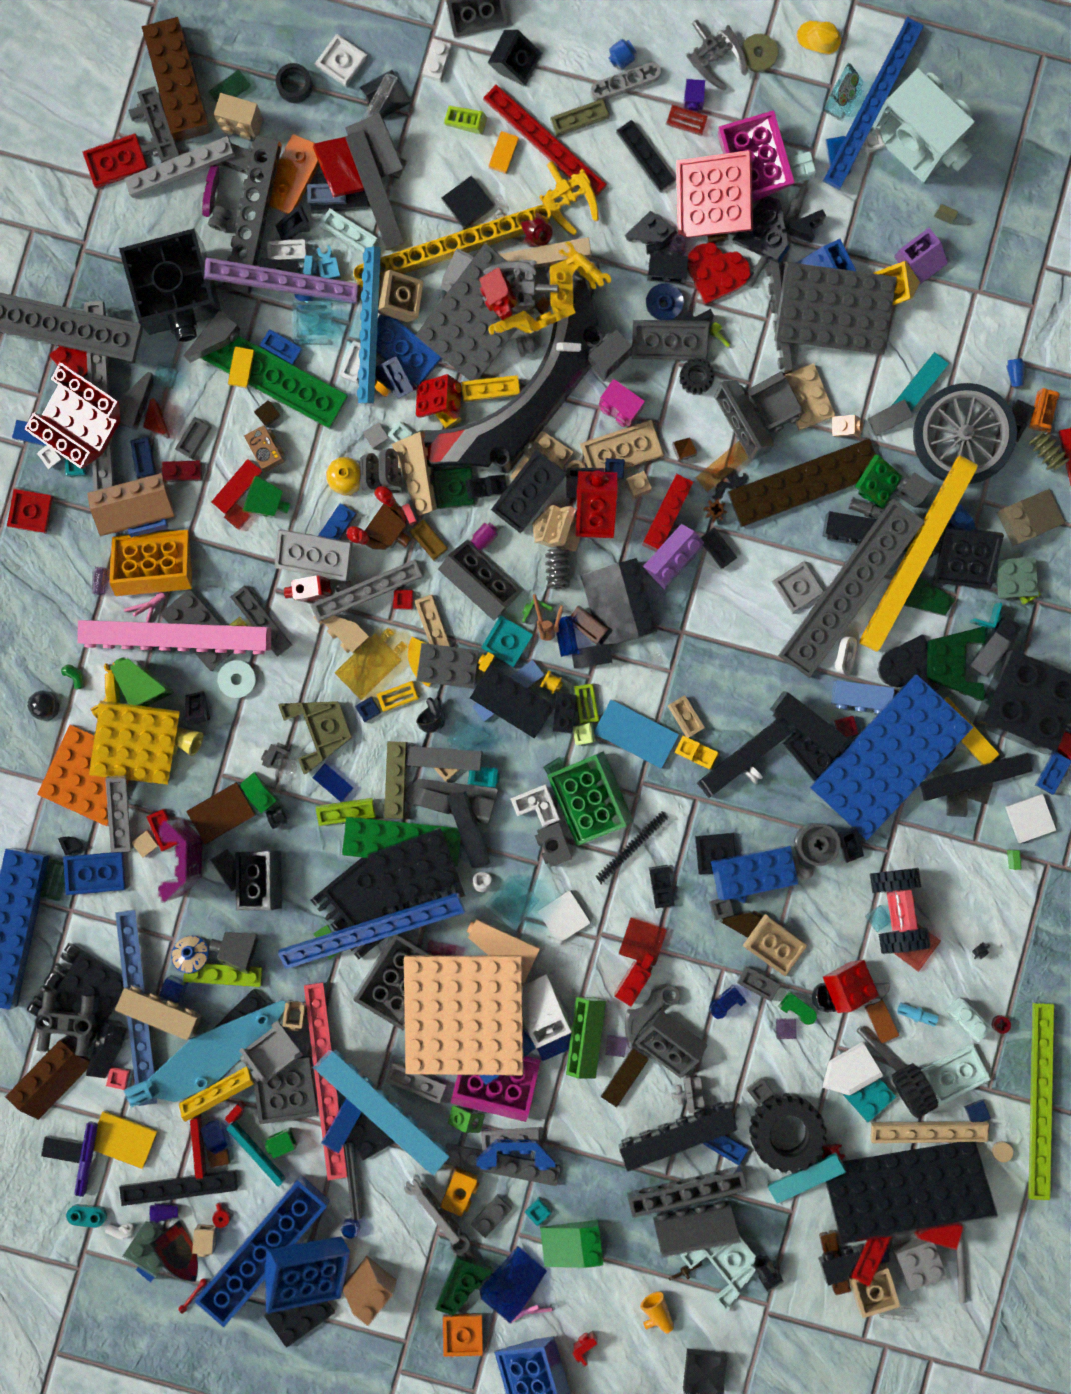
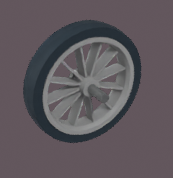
M974 383L951 385L933 394L919 410L913 429V444L918 459L928 472L942 481L946 479L951 467L943 463L941 459L956 444L960 445L957 457L961 455L963 445H966L970 460L975 462L970 447L971 443L988 458L989 461L977 467L969 484L979 483L998 473L1009 460L1017 438L1015 417L1008 403L992 389ZM958 399L971 400L965 425L957 403ZM953 401L959 425L944 413L940 407ZM974 401H978L988 407L972 425H969ZM989 410L993 412L998 420V423L978 429L973 428ZM937 411L956 430L931 425L930 422L935 412ZM992 427H1000V440L974 434ZM929 428L952 433L953 436L930 443ZM954 439L955 443L939 459L931 446ZM974 439L999 444L994 456L992 457Z

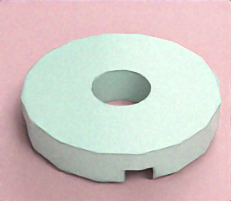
M234 660L221 667L217 682L220 690L225 695L231 698H243L248 696L255 688L257 677L254 669L249 664ZM236 674H240L242 677V682L238 685L232 682V678Z

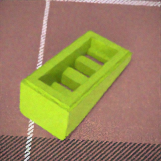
M448 106L444 125L482 135L487 116L483 111ZM455 112L457 113L456 119L452 121Z

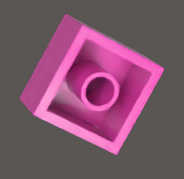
M613 379L601 395L599 407L600 411L605 415H612L616 418L615 421L620 426L630 427L643 410L645 401Z

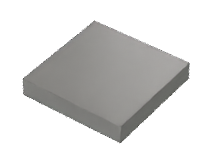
M805 561L772 581L791 613L799 610L824 593V590Z

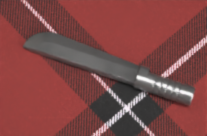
M862 1026L856 1030L896 1072L906 1067L903 1062L883 1046L877 1038L874 1039Z

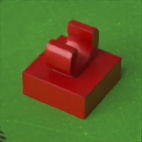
M842 1144L823 1145L822 1149L824 1152L822 1158L837 1153L842 1162V1159L845 1158V1154H840L839 1152Z

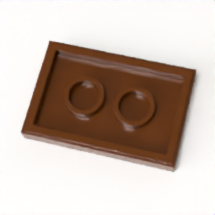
M237 782L186 811L204 844H208L256 816Z

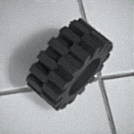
M695 358L694 360L690 359L683 365L679 381L680 384L682 383V388L687 390V393L692 392V395H696V393L700 395L711 387L715 372H713L714 368L710 366V362L707 361L706 363L703 358L701 360ZM691 371H702L704 380L700 383L692 382L690 379Z

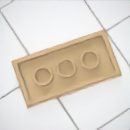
M652 419L580 443L588 468H604L605 470L606 458L625 459L624 469L664 456Z

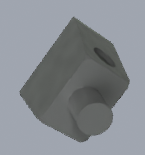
M225 932L222 941L211 940L209 950L218 952L217 959L220 963L248 974L259 938L254 933Z

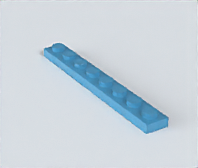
M376 246L365 248L363 253L364 271L362 273L363 291L361 293L362 311L360 313L361 331L359 334L361 340L359 350L360 368L358 370L359 388L357 390L358 403L362 404L374 403L381 253V247Z

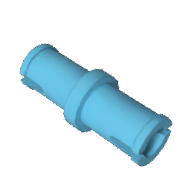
M900 1002V1006L897 1009L898 1015L911 1018L917 1023L920 1021L932 1027L936 1026L938 1015L923 1011L920 1007L914 1008Z

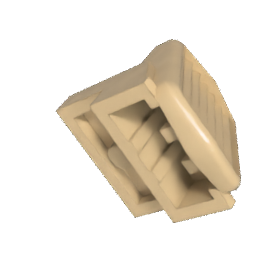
M556 505L545 507L544 512L532 523L534 542L548 547L567 549L570 552L576 551L580 537H576V518L574 515L576 509L571 506L560 508Z

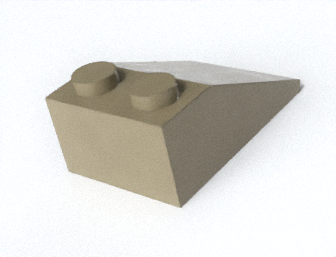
M1050 489L997 512L1012 547L1065 523Z

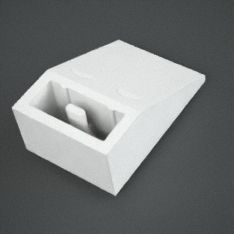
M547 974L522 985L523 1020L536 1048L572 1032V1024Z

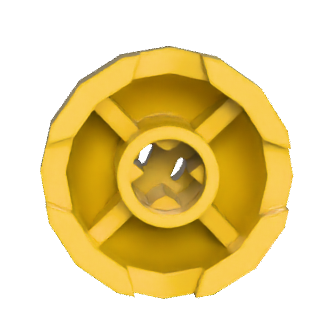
M339 457L333 460L326 471V480L330 488L343 496L358 492L361 487L360 463L349 457Z

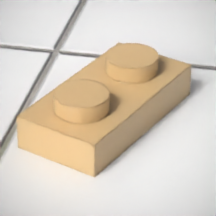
M685 695L667 705L687 738L705 728Z

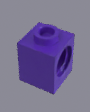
M686 79L683 109H688L692 112L702 110L705 80Z

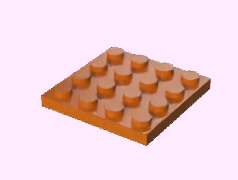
M69 725L37 795L102 825L109 826L106 777L89 775L95 735L76 726Z

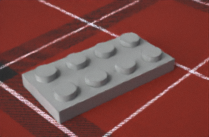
M280 529L278 530L274 568L347 581L349 580L353 542Z

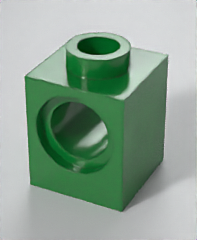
M290 1127L269 1136L265 1143L266 1151L269 1155H272L273 1159L293 1151L297 1147Z

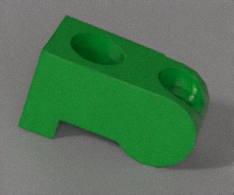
M788 991L778 1005L785 1013L789 1009L797 1014L800 1021L806 1025L813 1024L817 1019L816 1012L790 991Z

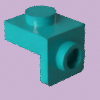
M482 767L481 771L469 770L468 785L494 788L499 781L498 768Z

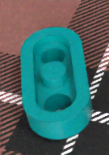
M75 1204L67 1211L66 1219L73 1226L97 1228L106 1221L107 1213L100 1206ZM73 1213H77L79 1218L75 1219ZM96 1215L98 1221L93 1220L92 1216Z

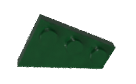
M918 577L903 606L945 616L955 599L921 577Z
M456 1255L436 1302L435 1310L454 1316L468 1300L471 1293L478 1289L482 1281L493 1272V1267Z

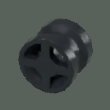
M281 806L277 807L274 811H266V816L272 829L277 828L280 824L285 825L288 823Z

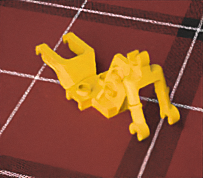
M567 241L565 245L569 248V252L566 253L563 249L558 251L562 257L567 259L549 267L550 284L559 285L558 293L550 292L552 313L550 311L540 315L535 320L526 311H522L504 321L491 324L488 331L490 335H493L494 330L496 333H501L515 327L529 334L576 313L573 308L572 279L575 270L589 282L592 290L596 289L595 282L601 287L604 285L603 279L606 283H610L611 277L607 273H602L594 263L589 261L582 253H578L574 249V245Z

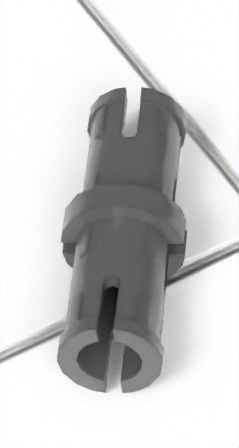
M854 497L848 508L863 513L865 517L871 516L876 519L884 511L883 508L873 505L872 502L866 503Z

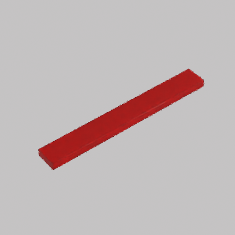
M495 85L483 97V100L545 157L553 161L555 166L567 177L572 179L571 176L573 174L578 175L580 170L583 169L591 183L590 185L595 197L606 188L607 184L498 85Z

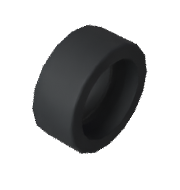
M289 63L278 70L275 83L280 96L285 101L300 103L310 96L313 83L309 71L303 65ZM288 75H302L305 79L304 88L296 93L287 92L284 89L283 81Z

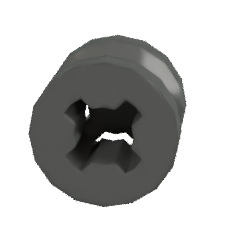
M527 335L524 339H516L520 357H524L527 353H536L531 335Z

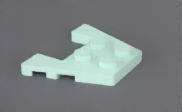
M740 1235L741 1242L679 1254L690 1269L705 1257H708L729 1285L714 1296L716 1302L725 1313L729 1311L730 1305L734 1299H737L740 1290L755 1272L753 1263L756 1255Z

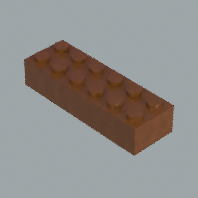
M174 17L141 26L169 130L175 143L212 133L183 26L179 18Z

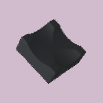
M687 1349L683 1381L684 1394H724L727 1367L726 1353Z

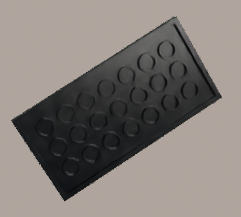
M976 1141L954 1142L842 1161L846 1172L825 1181L841 1244L998 1217Z

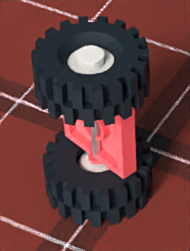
M919 868L870 874L872 893H887L893 931L879 934L881 954L931 948L928 928L917 929L918 918L914 910L915 899L912 890H906L921 887Z

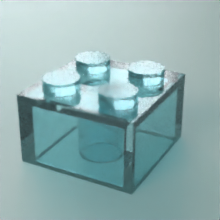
M293 301L292 339L296 345H334V307L331 301Z
M509 874L486 902L485 906L512 929L516 930L539 902L540 898Z

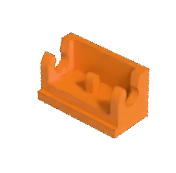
M1042 388L1037 392L1034 403L1035 409L1031 416L1029 429L1041 432L1046 430L1045 433L1051 432L1057 400L1060 396L1059 392L1048 390L1047 388Z

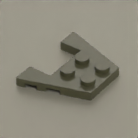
M339 701L278 704L284 721L303 714L312 737L316 752L298 758L304 775L352 738Z

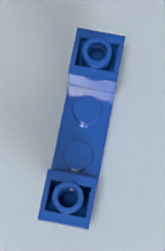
M495 1139L476 1158L477 1167H480L482 1170H490L497 1165V1151H500L502 1154H511L512 1151H520L521 1154H531V1151H534V1164L536 1167H539V1170H550V1167H555L554 1159L535 1139Z

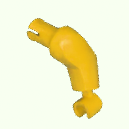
M106 663L104 669L108 673L105 674V700L103 701L120 703L119 684L112 670H109L108 663ZM99 704L90 708L96 718L98 717Z

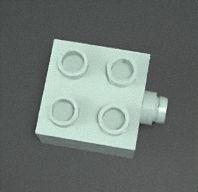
M917 68L885 101L870 132L877 138L875 130L878 128L885 147L924 183L943 163L948 168L952 166L958 172L971 159L973 155L970 151H967L968 146L962 140L975 121L971 118L972 112L965 102L959 99L953 101L943 92L944 86L933 73L925 75Z

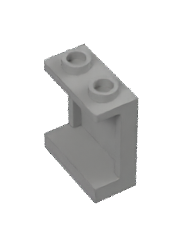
M278 1021L271 1025L272 1029L246 1049L241 1048L239 1050L242 1054L240 1058L246 1066L250 1065L253 1069L251 1072L252 1076L257 1082L261 1080L264 1084L303 1055Z

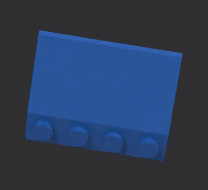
M342 1236L268 1249L265 1264L267 1313L341 1298L350 1256V1250Z
M555 1337L538 1338L494 1352L506 1394H571Z

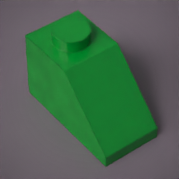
M255 772L239 784L248 799L261 814L266 813V811L280 801Z

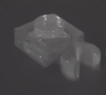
M277 758L275 777L281 778L276 786L277 791H281V786L286 784L287 792H291L292 784L290 779L296 778L298 760Z

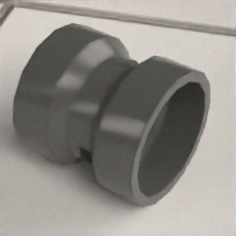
M215 205L213 206V216L209 218L208 226L225 232L227 229L226 222L230 219L232 213L226 208Z

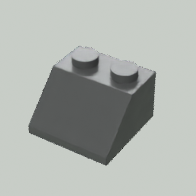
M616 329L613 333L611 331L607 333L599 346L596 344L591 348L588 361L602 381H605L631 356L632 345Z

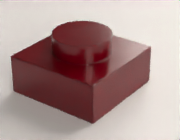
M854 716L834 720L835 728L844 736L849 737L858 734Z

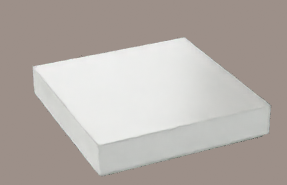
M336 34L316 61L315 66L347 87L368 56Z
M1043 794L1005 807L1018 843L1056 831Z
M570 890L538 910L539 915L558 944L590 924L589 919Z

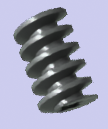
M547 550L549 553H546L545 557L551 560L545 562V565L550 566V568L546 569V573L551 575L547 576L546 580L551 583L547 584L546 587L548 589L568 588L565 587V584L570 583V580L565 579V577L570 575V573L565 572L564 569L569 568L570 565L564 564L565 561L569 560V557H565L564 554L568 553L569 550Z

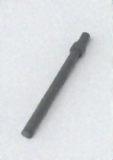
M805 186L801 187L797 196L789 204L790 208L784 216L786 228L796 211H799L803 204L802 200L808 192V188ZM761 256L746 282L748 287H753L768 258Z

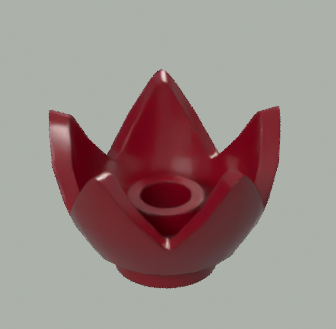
M537 212L535 220L521 222V227L526 235L522 242L529 247L545 246L550 242L553 229L545 216Z

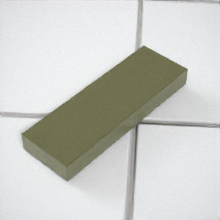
M600 99L552 116L550 121L556 137L609 119L610 115L604 99Z

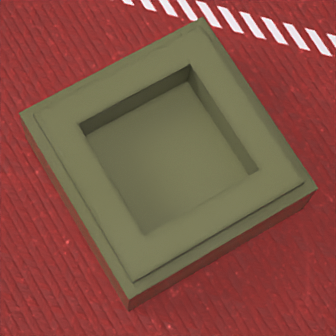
M941 204L936 210L934 217L951 224L958 212Z

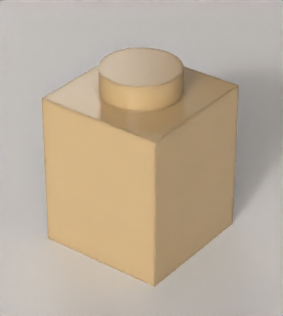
M644 471L626 478L625 483L632 500L650 493L652 488Z
M198 1224L196 1226L193 1238V1254H198L200 1257H208L213 1254L216 1249L217 1227L215 1225Z

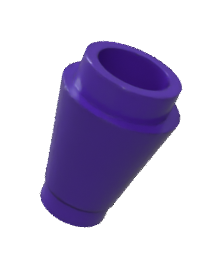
M159 1203L150 1205V1222L155 1221V1223L177 1218L178 1205Z

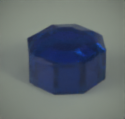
M351 1217L344 1220L340 1230L344 1237L352 1239L357 1237L361 1226L358 1220H353Z

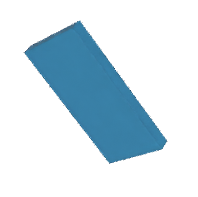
M610 700L594 730L595 735L660 769L664 765L679 735L613 700Z

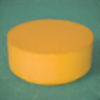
M375 380V389L384 397H387L391 391Z

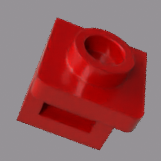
M593 1331L589 1334L587 1332L582 1334L578 1341L573 1344L574 1352L572 1354L578 1363L581 1362L584 1367L588 1365L587 1357L584 1353L598 1344L597 1337Z

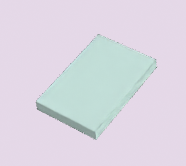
M970 1044L921 1069L938 1099L939 1106L991 1080L974 1044Z

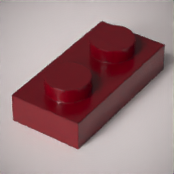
M200 460L162 462V475L167 482L202 481V462Z

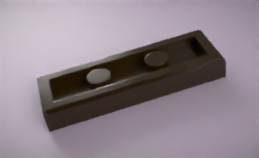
M632 1047L604 1089L601 1098L617 1108L649 1058Z

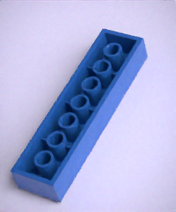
M17 848L5 849L0 871V1008L8 1010L18 1005L50 855Z
M300 1175L198 1294L194 1302L224 1328L266 1279L265 1264L268 1249L295 1245L328 1206L330 1199Z

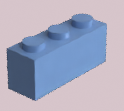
M838 680L833 681L831 704L836 705L837 709L847 710L849 706L855 707V711L866 712L867 709L874 710L875 714H878L893 699L894 688Z

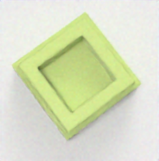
M592 723L573 726L576 745L596 742Z

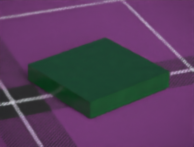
M471 467L434 470L437 509L475 506V499H468L465 480L473 479Z

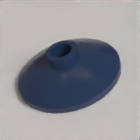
M668 283L655 285L650 289L646 297L647 311L657 320H672L681 313L684 304L680 290ZM661 302H666L667 306L662 307Z

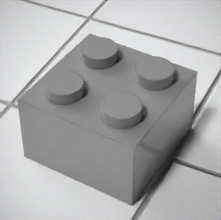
M915 1238L891 1247L905 1285L910 1292L947 1278L934 1243Z

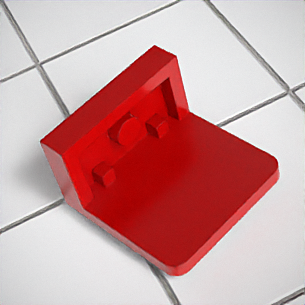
M449 374L421 382L419 386L417 385L416 416L422 418L444 412L452 419L460 418L461 383Z

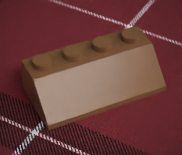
M162 473L87 493L90 511L100 537L175 517L169 485Z

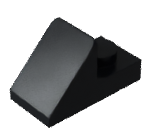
M298 205L275 224L282 241L291 240L299 232H310L309 220L302 205Z
M821 209L789 223L786 228L787 234L812 243L815 238L812 229L823 224L822 222L826 217L824 210Z
M201 691L185 695V721L187 725L199 724L210 720L205 692Z
M856 826L837 833L840 839L843 859L846 863L864 856Z

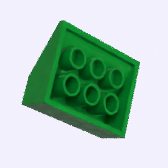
M604 751L547 775L576 846L626 827L634 822Z

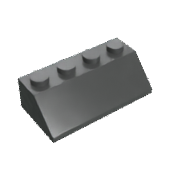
M737 380L721 382L714 398L750 461L770 452L774 447V440L766 432L763 420L760 417L758 418L754 404L746 397L745 388Z
M468 539L452 551L438 568L446 578L493 621L523 592L513 580Z

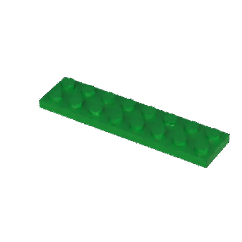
M240 336L234 342L231 341L229 345L200 358L219 370L230 374L235 347L254 350V359L248 385L329 430L348 398L343 392Z

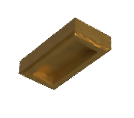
M424 519L409 531L433 561L448 550L447 546Z

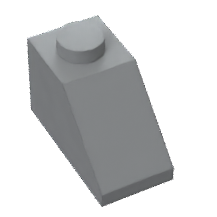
M457 248L444 273L440 288L448 292L474 257Z

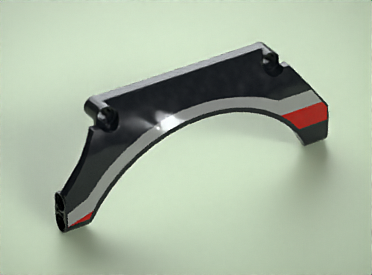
M552 265L546 266V268L544 269V271H545V273H546V276H547V278H548L549 283H550V270H549V267L552 266ZM577 270L572 275L573 308L576 313L553 323L546 354L528 384L509 403L481 420L452 429L418 431H425L426 438L423 439L424 445L428 450V455L426 456L427 465L432 468L441 466H479L489 468L491 464H494L500 472L509 473L592 367L588 361L589 351L595 346L593 342L599 341L598 346L603 342V336L596 330L599 322L586 279ZM561 342L581 344V351H557L556 345ZM507 459L505 464L500 465L502 460Z

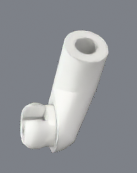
M109 1223L105 1233L122 1240L131 1236L134 1233L135 1227L131 1223H126L120 1227Z

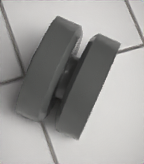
M809 823L797 831L794 838V849L802 861L815 866H824L831 863L838 856L840 839L832 827L822 823ZM816 840L819 842L818 847H814V843H817Z

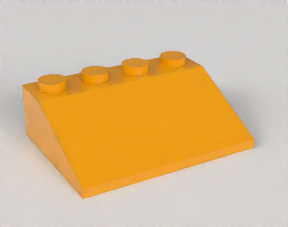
M177 530L147 533L135 537H130V535L112 537L109 584L114 595L125 596L192 589L189 531Z

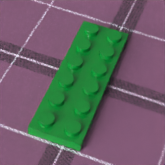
M346 816L342 855L368 858L367 854L440 827L454 866L458 867L461 836L456 827Z

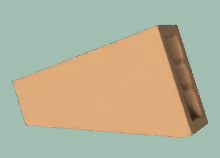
M476 919L475 922L471 921L467 932L470 933L468 938L488 956H522V984L524 985L540 947L480 919Z

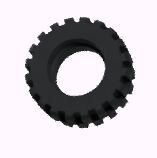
M783 1093V1096L773 1095V1099H766L761 1107L757 1106L755 1116L752 1115L751 1117L752 1125L749 1127L751 1143L760 1159L765 1164H768L771 1169H779L781 1173L791 1171L792 1174L798 1173V1169L801 1168L805 1171L809 1169L807 1165L811 1162L814 1165L818 1161L816 1157L818 1155L822 1156L824 1152L822 1147L827 1142L825 1137L827 1130L824 1126V1120L817 1109L808 1100L802 1099L801 1096L796 1094L791 1096L789 1093ZM796 1116L805 1126V1136L802 1142L793 1149H778L770 1139L772 1126L782 1117Z

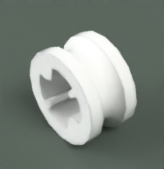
M750 766L749 771L744 773L752 782L757 784L758 779H762L763 776L754 767Z

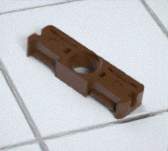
M830 1230L828 1234L825 1232L819 1234L823 1253L840 1250L835 1230ZM848 1279L831 1285L835 1295L851 1291Z

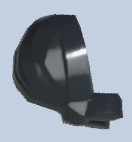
M439 696L435 700L429 697L426 700L428 708L417 717V725L423 732H437L446 723L445 714L441 708L442 701Z

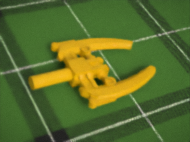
M549 162L547 167L557 184L553 191L550 189L545 196L540 195L539 198L543 205L549 207L554 220L564 230L572 235H576V229L563 217L559 210L563 205L568 204L570 206V202H577L576 198L579 195L585 194L592 219L597 222L599 220V211L594 191L583 169L580 170V174H573L571 176L572 179L565 180L562 178L554 162ZM579 185V191L572 193L573 188ZM558 197L564 198L560 203H555L554 201Z

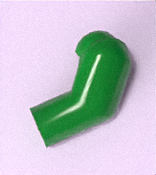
M69 664L62 667V675L73 679L74 689H83L84 683L81 670Z

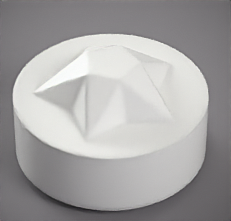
M479 872L473 877V887L475 890L486 892L491 888L492 877L488 873Z

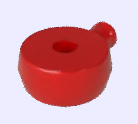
M221 1202L216 1203L217 1210L212 1216L213 1224L218 1228L226 1227L231 1220L230 1213L222 1208Z

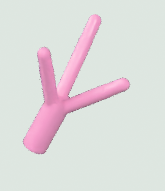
M159 592L149 602L125 608L124 612L139 609L133 613V616L136 617L149 608L146 622L149 623L154 607L166 596Z
M531 1288L522 1307L508 1315L507 1318L510 1323H513L526 1314L551 1312L553 1308H539V1305L526 1309L534 1292V1289Z

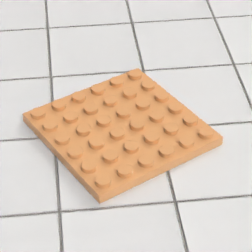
M405 955L406 1074L523 1075L522 956Z

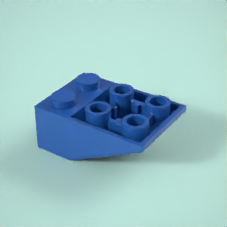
M841 239L821 247L796 262L799 264L856 271Z

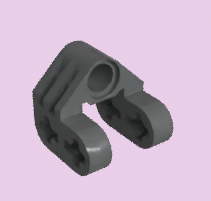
M394 449L382 450L379 453V460L373 453L361 456L360 486L363 490L374 493L377 487L385 486L392 493H400L402 491L401 468H398V454Z

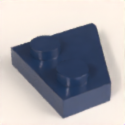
M400 355L376 366L375 377L398 398L417 389Z

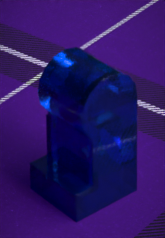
M731 985L710 1003L709 1011L714 1018L722 1019L726 1016L727 1011L736 1003L743 1006L747 1001L735 986Z

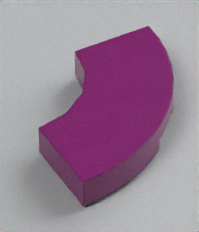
M219 165L211 166L206 178L207 183L202 202V215L205 217H210L215 205V195L219 185Z

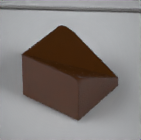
M690 438L672 443L678 462L697 455V451Z

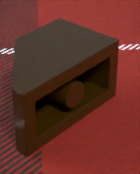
M755 910L752 913L744 911L722 918L720 922L748 938L763 918V915Z

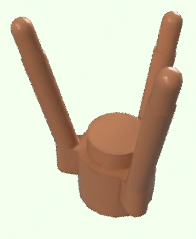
M533 594L540 638L545 641L552 640L555 637V633L559 632L563 605L559 607L555 625H553L551 621H543L537 596Z

